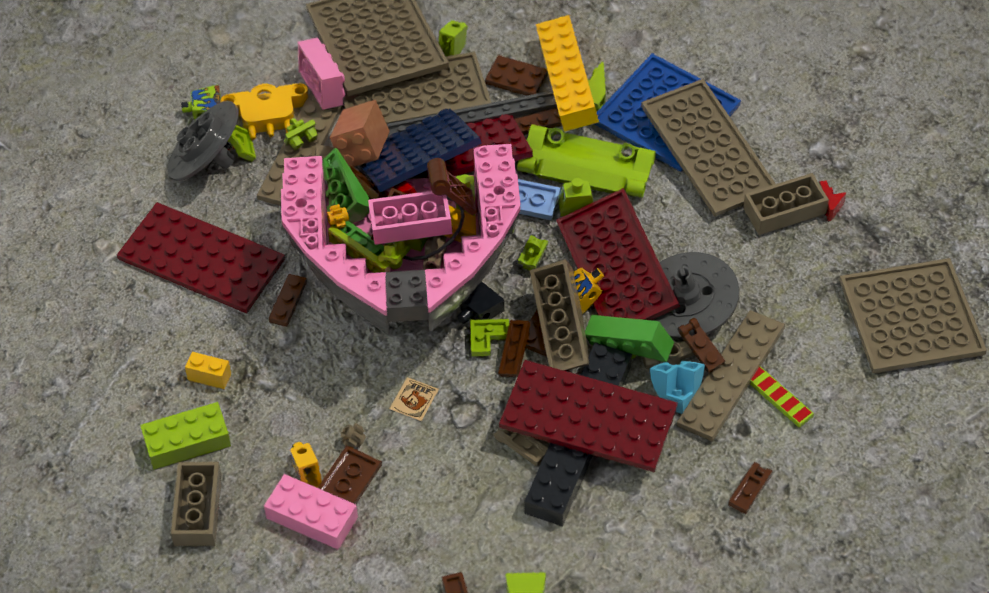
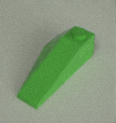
M334 148L323 159L324 179L327 180L328 190L325 193L326 197L329 198L327 212L330 211V206L339 204L340 208L345 207L347 209L351 223L361 221L370 212L369 197L339 150Z

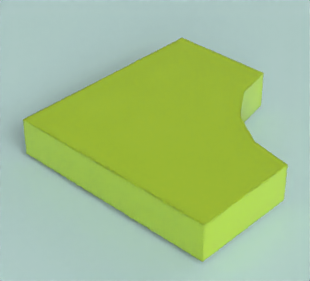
M236 125L228 141L233 145L239 157L253 162L256 159L249 132L247 129Z

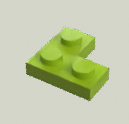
M509 319L470 320L471 356H491L490 340L506 339Z

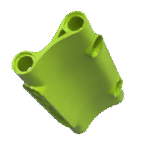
M532 124L527 142L533 151V157L519 160L517 171L536 174L539 178L560 183H570L574 178H581L583 181H589L592 190L612 194L624 188L627 195L643 198L654 164L656 151L635 147L629 143L621 145L565 133L559 128L551 129ZM554 135H561L559 141L552 140ZM625 150L632 151V154L628 157L622 155Z

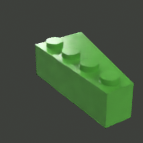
M591 315L585 330L586 338L592 346L596 342L633 355L667 362L674 345V341L659 321Z

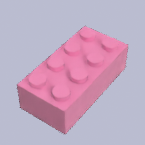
M318 38L299 41V73L322 110L342 106L343 98L345 97L343 89L345 78L344 74L339 71L337 63L333 62L331 54L327 53L325 45Z
M432 191L368 200L375 245L452 234L451 216L446 195L437 196Z
M286 474L283 475L264 505L266 519L339 550L358 518L357 505Z

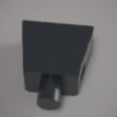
M481 281L470 296L460 305L462 312L457 317L463 324L467 323L470 319H492L505 311L504 299Z

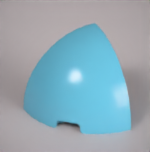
M681 361L680 365H671L669 362H665L651 367L650 376L656 393L660 398L678 402L676 412L682 414L701 386L705 364Z

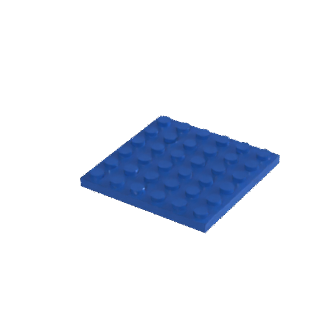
M651 53L597 111L599 122L594 124L635 147L656 151L655 158L682 172L683 169L641 108V103L701 79ZM706 82L730 117L741 105V100Z

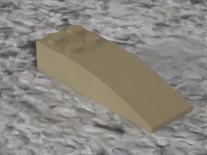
M564 259L530 270L549 367L569 371L589 365L586 334L573 268Z

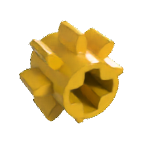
M339 204L330 206V211L326 212L329 225H335L338 229L345 227V222L349 221L347 209L345 207L340 208Z

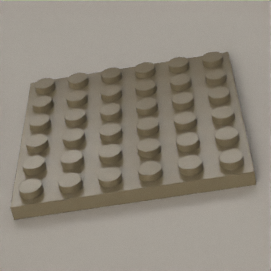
M950 258L840 276L839 281L872 374L986 355L987 349Z

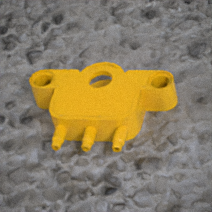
M303 83L278 86V88L271 84H259L252 88L250 92L226 94L222 96L221 102L231 101L238 107V117L241 116L243 128L248 130L250 139L255 140L256 133L267 132L269 137L274 136V130L285 129L286 133H288L286 127L290 126V119L294 118L293 108L303 107L308 99V88Z

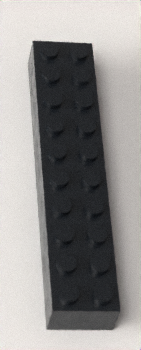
M595 342L588 357L589 365L584 366L581 376L623 387L631 369L632 354ZM550 443L524 501V514L563 527L593 455Z

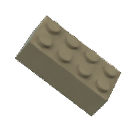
M813 173L746 193L743 209L758 235L826 214L829 199Z
M178 462L171 525V537L174 546L216 545L222 476L219 462Z

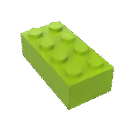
M218 402L140 425L153 470L231 447L229 433Z

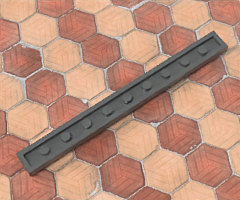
M553 91L454 110V112L468 124L481 122L484 119L500 118L504 114L517 117L557 108ZM438 114L389 123L387 126L390 132L387 139L395 132L400 133L406 130L408 126L417 125L424 118L434 117Z

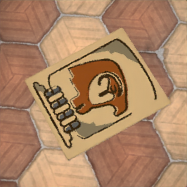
M407 377L389 409L422 421L439 389Z

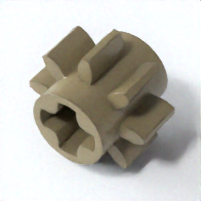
M357 423L353 426L350 424L346 425L341 432L343 445L360 447L366 438V435L363 434L365 432L363 427Z

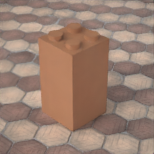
M373 100L344 109L332 131L330 140L348 165L355 167L378 160L390 131L377 101Z

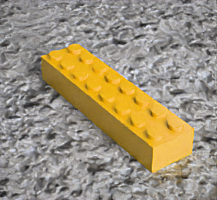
M567 15L536 24L564 132L598 123L599 119L570 16Z

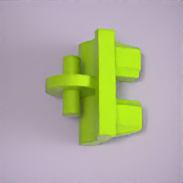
M295 118L290 119V126L286 127L288 133L285 134L286 139H284L286 146L290 144L294 150L301 148L304 144L301 140L303 136L309 142L316 140L318 134L315 129V121L312 119L304 124L302 119L298 122Z
M531 235L518 259V264L523 265V268L529 271L536 269L548 245V240H540Z
M405 240L386 243L384 251L379 255V261L386 260L390 264L391 269L400 268L403 263L402 258L410 251V245H406Z

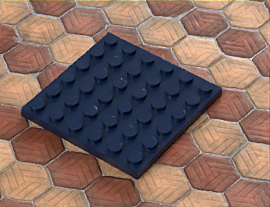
M451 108L443 109L434 117H426L417 125H410L400 133L395 132L391 134L390 138L386 139L378 160L359 166L378 191L382 192L426 171L427 163L431 159L441 158L447 161L482 144L480 137Z

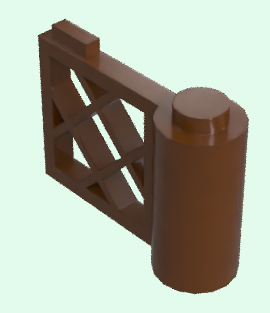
M431 159L427 163V171L433 194L448 196L470 215L477 213L472 190L447 171L446 163L443 159Z

